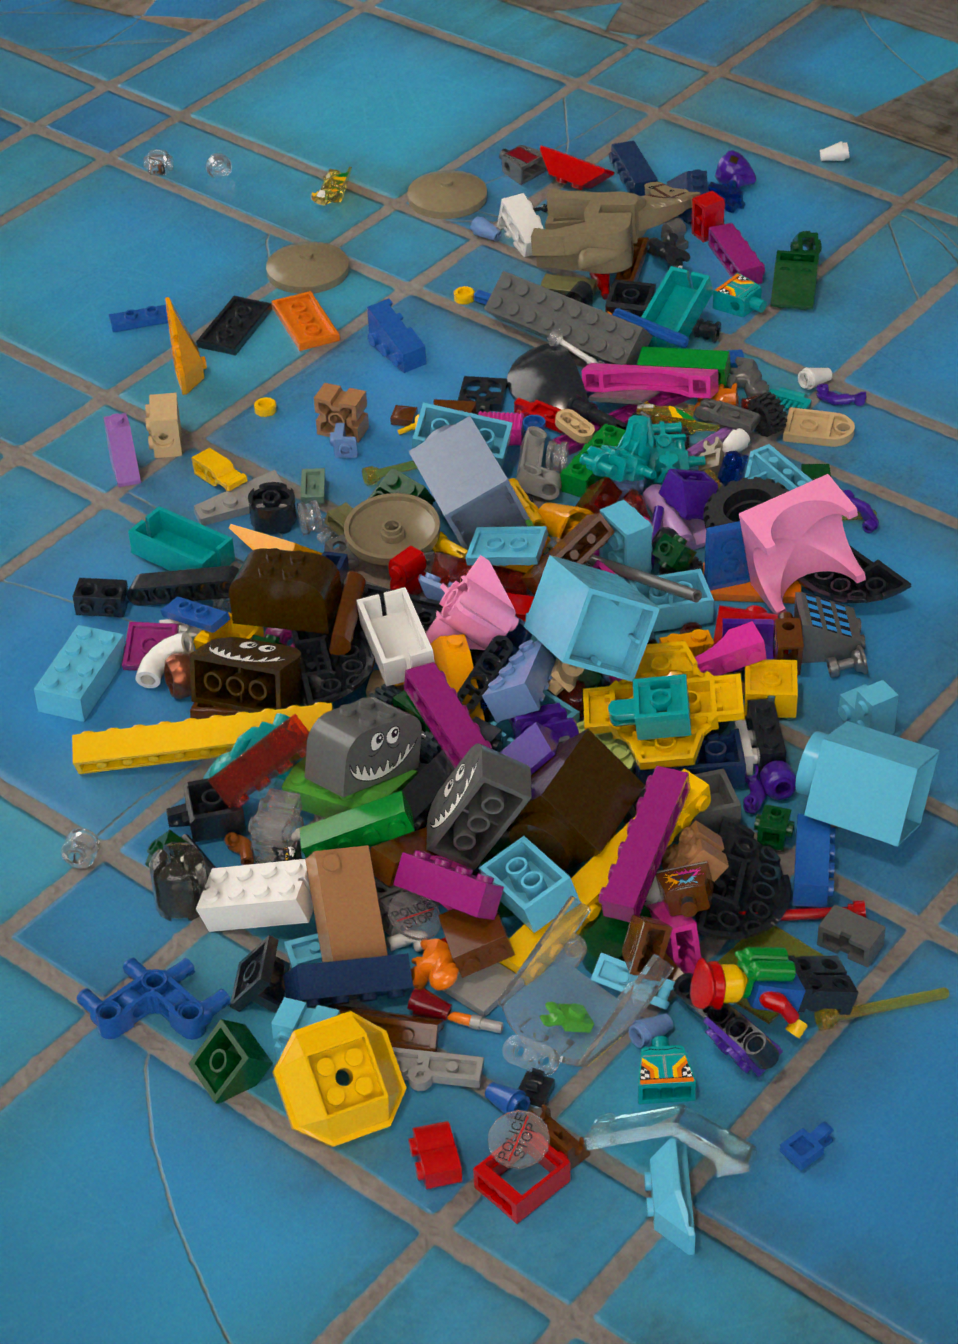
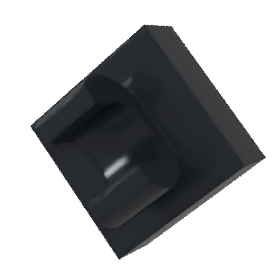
M533 1068L532 1072L526 1071L518 1089L526 1093V1096L530 1099V1105L541 1108L543 1104H547L554 1090L555 1079L546 1077L545 1071Z

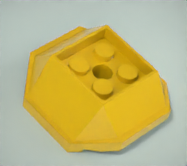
M352 1011L294 1030L272 1071L292 1130L303 1135L305 1134L330 1147H335L391 1126L406 1090V1085L387 1031ZM338 1070H343L349 1075L347 1086H341L336 1082L335 1074Z

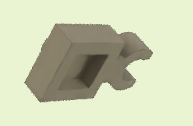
M715 437L713 445L708 440H705L703 447L706 452L700 453V456H705V465L699 466L698 471H705L708 475L723 471L725 455L722 450L723 443L719 437Z

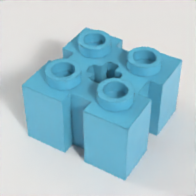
M284 997L271 1023L273 1039L277 1041L274 1046L276 1062L279 1060L294 1030L340 1015V1010L317 1005L316 1009L307 1007L306 1002Z

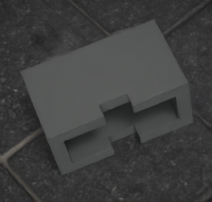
M834 905L819 925L817 945L836 954L839 951L848 954L847 959L868 968L884 946L886 927L848 909Z

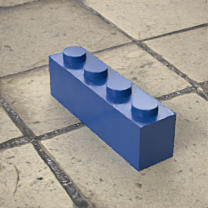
M804 814L797 815L793 905L827 908L828 896L833 897L834 880H829V878L834 879L835 862L829 861H834L836 827H830L829 823L805 816Z

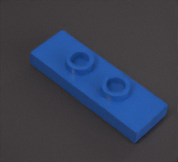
M166 305L149 306L143 309H130L125 312L109 314L112 331L118 332L168 323Z
M178 596L161 609L162 616L212 633L216 632L230 620L229 614L226 611Z

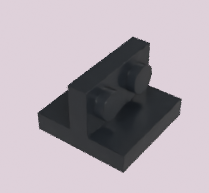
M267 936L239 962L230 1007L240 1012L253 1001L277 1013L285 995L283 975L289 971L290 963L276 956L279 940L275 937Z

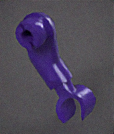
M819 384L816 387L817 397L832 405H848L854 402L855 405L862 406L867 398L866 391L849 395L848 393L837 394L829 391L827 384Z
M844 490L843 492L856 506L857 512L860 513L864 520L862 524L863 530L866 533H872L878 528L879 520L871 506L855 498L851 490Z
M755 765L756 773L753 776L749 777L747 776V770L745 772V782L748 784L750 794L744 798L743 808L749 814L757 813L766 798V793L759 780L760 776L757 765Z

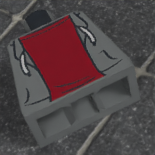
M519 145L510 151L502 149L499 154V158L502 160L503 173L520 185L547 171L540 150Z

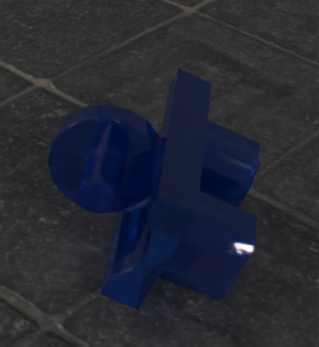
M730 180L728 184L723 183L722 185L713 182L709 184V192L714 191L725 199L724 209L727 212L734 213L737 208L743 209L746 205L743 201V191H741V188H737L736 181Z
M737 451L726 452L717 476V482L723 483L722 486L725 487L728 482L733 480L735 482L740 481L743 478L749 455H741Z

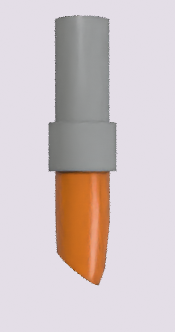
M452 1012L447 1017L448 1020L469 1026L471 1029H482L499 1034L502 1033L504 1025L503 1022L486 1019L476 1014L469 1015Z

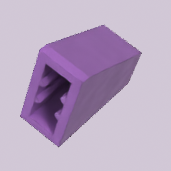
M112 414L111 416L103 417L110 461L118 488L141 483L127 414Z

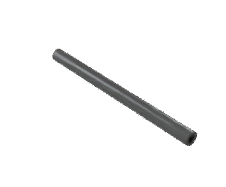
M594 554L586 562V565L593 567L596 561L600 560L620 577L695 603L699 602L702 598L700 590Z

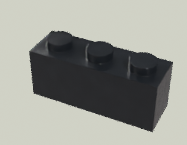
M774 699L747 700L746 725L747 729L752 730L753 733L752 748L757 750L758 762L756 765L760 776L761 770L769 762L775 760L786 762V749Z

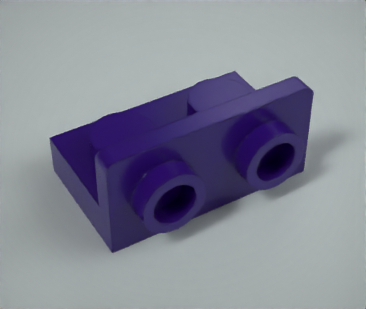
M560 703L543 705L537 711L510 718L509 721L515 739L535 722L542 725L566 719L567 711L561 707Z

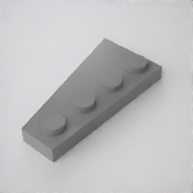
M276 470L250 480L231 491L223 492L194 505V512L199 523L205 526L250 514L249 492L253 488L256 491L259 489V485L263 483H282Z

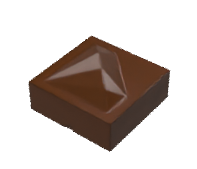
M395 405L390 418L391 424L409 426L414 423L415 417L418 414L417 407Z

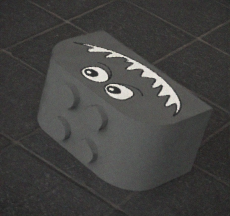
M374 697L361 698L357 702L341 705L340 708L326 712L317 719L308 735L305 778L341 797H346L419 768L422 735L421 723L415 716Z
M477 743L473 745L442 785L432 802L427 819L426 850L475 870L531 799L530 766L482 744Z

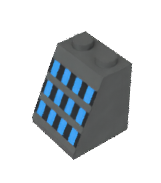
M795 592L794 618L801 620L804 643L802 663L826 662V658L835 657L837 661L851 658L852 651L856 650L858 645H861L863 650H865L864 634L860 635L861 620L856 618L854 608L810 594Z

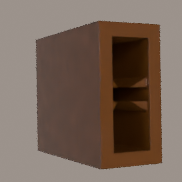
M452 909L438 915L452 958L462 978L515 956L498 909L495 920L478 918L457 909Z

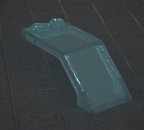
M684 1104L615 1116L614 1113L603 1114L597 1117V1120H595L584 1137L586 1150L671 1135L715 1161L719 1177L749 1172L757 1154L756 1146Z

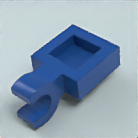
M826 1122L818 1125L810 1133L802 1128L780 1144V1152L802 1171L824 1155V1147H827L833 1141L829 1134L834 1129Z

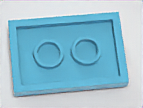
M547 526L477 527L465 557L467 565H474L479 556L482 555L490 561L491 565H538L548 537Z

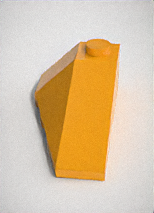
M465 634L439 636L430 643L433 649L434 662L438 669L444 672L449 686L454 688L457 693L474 668ZM476 679L471 680V684L478 689ZM467 694L462 703L467 705L472 696ZM481 701L474 712L469 715L471 719L476 716L485 721Z

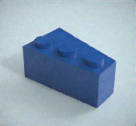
M388 298L367 307L368 341L371 346H374L384 357L388 358L395 367L406 373L426 364L425 345L411 327L406 328L401 321L403 316L401 313L396 314L391 308L393 303Z

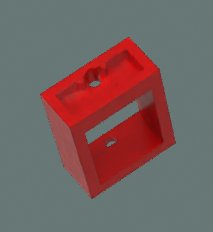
M525 1128L521 1133L518 1143L520 1141V1144L528 1146V1148L520 1145L517 1148L516 1145L512 1157L508 1161L513 1149L505 1151L501 1146L473 1168L474 1188L516 1224L571 1181L568 1157L563 1152L556 1151L550 1146L544 1136ZM524 1132L532 1134L530 1141L522 1140L521 1136ZM525 1133L523 1135V1139L529 1140L531 1138V1135L528 1133ZM516 1134V1135H515L513 1138H511V1139H512V1140H515V1139H516V1136L519 1137V1135ZM511 1140L507 1141V1142H511V1143L513 1144V1148H514L516 1142L511 1141ZM505 1143L504 1148L510 1150L512 1145ZM501 1151H504V1158L508 1160L498 1158L499 1153ZM521 1151H524L525 1155L531 1156L550 1172L523 1195L500 1177L501 1174L522 1159L520 1157L524 1153Z

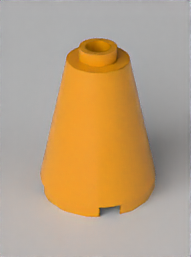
M550 502L543 504L538 512L545 521L543 524L547 526L548 534L556 543L562 540L587 515L594 514L586 508Z

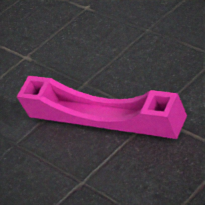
M590 363L582 369V381L586 392L654 390L681 394L693 398H712L718 392V370L600 363Z
M752 621L729 629L719 642L704 653L696 656L695 659L700 672L705 673L708 671L713 676H720L767 659L765 642ZM609 676L611 684L615 680L618 682L623 680L617 677Z

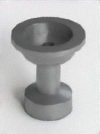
M858 645L857 649L852 651L851 658L839 661L835 657L826 658L831 678L839 676L840 670L852 667L857 672H863L864 675L868 674L867 660L861 645Z

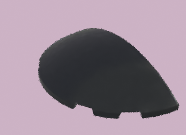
M551 342L530 349L514 361L508 372V390L514 400L518 398L529 402L539 400L562 410L567 409L570 398L577 394L582 397V400L589 403L583 381L574 360L567 349L560 343Z
M852 546L850 548L860 567L865 572L866 580L856 583L852 578L844 574L831 571L815 572L797 579L804 588L813 594L831 601L844 603H868L884 600L900 594L911 587L909 581L880 560L872 562Z
M335 622L329 634L290 630L293 647L301 652L302 689L307 706L318 702L331 703L355 691L366 681L373 670L375 658L363 630L360 632L355 630L350 651L344 655L331 654L329 651Z
M725 816L723 817L718 835L722 837L724 845L722 852L726 854L729 867L715 882L713 881L714 888L711 907L707 910L698 911L695 922L697 923L698 934L726 940L747 939L765 933L774 925H777L783 918L791 899V883L789 875H784L779 866L781 859L770 845L763 846L754 839V831ZM741 911H746L745 914H739Z

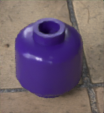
M775 760L769 762L761 770L760 781L765 793L770 798L775 800L787 799L796 791V775L788 763Z

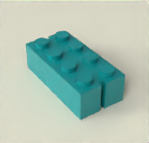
M671 266L643 313L642 318L689 337L713 294L710 276L692 271V289L689 271ZM654 336L648 347L681 348Z
M160 506L145 517L146 521L141 520L128 531L132 554L170 571L230 566L235 561L233 538Z

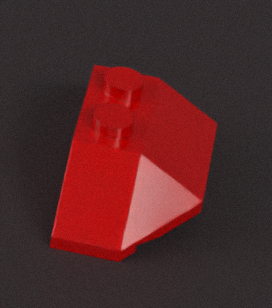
M540 146V152L548 173L555 176V181L566 184L568 181L572 183L571 187L582 190L583 187L591 189L614 175V171L558 150Z

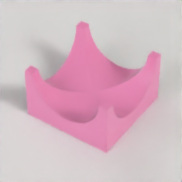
M828 474L739 513L751 585L773 614L786 612L782 602L785 591L794 581L805 575L831 571L844 574L852 578L856 583L866 580L865 572L860 567L849 546L842 523V515L848 519L858 516L857 508Z

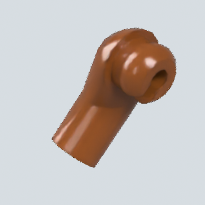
M234 832L228 833L224 839L228 849L240 855L242 865L254 864L252 842L248 838L237 835Z

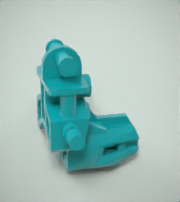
M644 415L629 417L625 434L622 436L617 447L602 445L601 448L590 446L587 450L588 454L583 453L579 459L580 464L586 465V468L593 471L597 476H606L618 482H622L624 479L642 481L644 477L653 480L656 477V471L649 469L647 466L649 465L654 443L651 418Z
M659 421L658 424H652L653 433H659V435H654L649 465H647L649 469L656 471L653 485H662L669 469L689 470V467L705 465V456H688V451L685 450L686 434H666L670 432L682 433L681 421L665 424L664 421Z

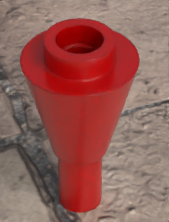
M590 272L591 279L597 280V287L601 291L602 298L606 300L609 295L610 273L599 274Z

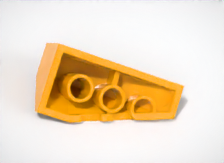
M166 297L165 303L174 369L182 395H186L204 379L203 369H207L205 356L200 355L197 345L170 297Z
M233 524L229 526V529L252 550L278 548L280 550H299L322 554L294 542Z

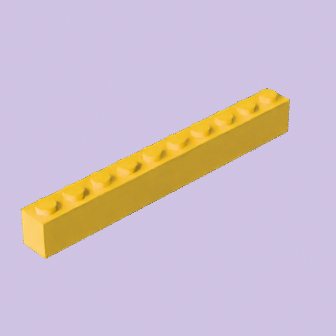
M318 702L311 706L301 707L293 705L287 709L279 710L264 709L261 712L254 713L238 712L230 716L213 715L206 719L188 718L182 722L173 723L163 721L157 725H134L132 728L125 729L109 728L101 732L84 731L81 734L72 735L73 765L78 774L216 758L224 753L231 752L237 738L251 727H259L261 722L273 724L277 713L285 714L291 718L287 730L295 732L297 734V741L302 744V747H306L308 735L314 723L320 716L334 710L332 703Z
M686 769L682 771L689 773L690 791L668 846L671 845L674 837L682 829L684 830L690 826L693 818L708 808L711 802L709 784ZM628 824L605 845L601 853L595 855L571 878L580 899L577 903L535 933L524 924L509 938L515 956L499 963L519 975L523 984H526L531 978L537 977L543 967L551 959L556 958L562 951V948L570 940H574L589 921L595 920L602 909V904L599 903V894L602 887H606L609 882V870L611 865L616 864L618 860L620 843L626 841Z

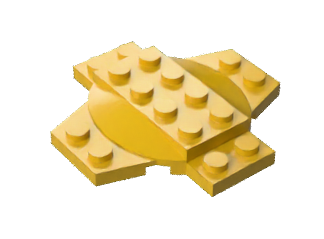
M686 641L647 644L634 679L686 674L692 735L638 740L636 725L613 726L608 712L610 702L633 698V682L624 679L620 682L615 680L607 687L583 689L584 729H589L593 734L612 732L613 739H621L626 742L640 770L655 769L656 766L667 768L694 765L704 736L711 730L719 729L718 722L745 720L741 673L713 676L708 671L705 673L700 672L697 661Z

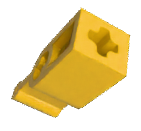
M211 448L192 457L194 474L212 486L220 484L227 491H231L248 481L244 473L235 470L229 459Z

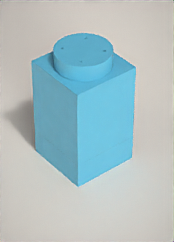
M549 555L524 627L562 663L633 682L660 608L617 574Z

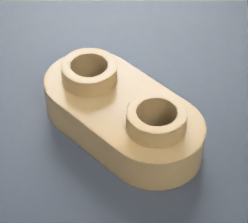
M562 409L557 412L555 425L566 435L579 443H588L593 438L594 426L578 413L570 409Z

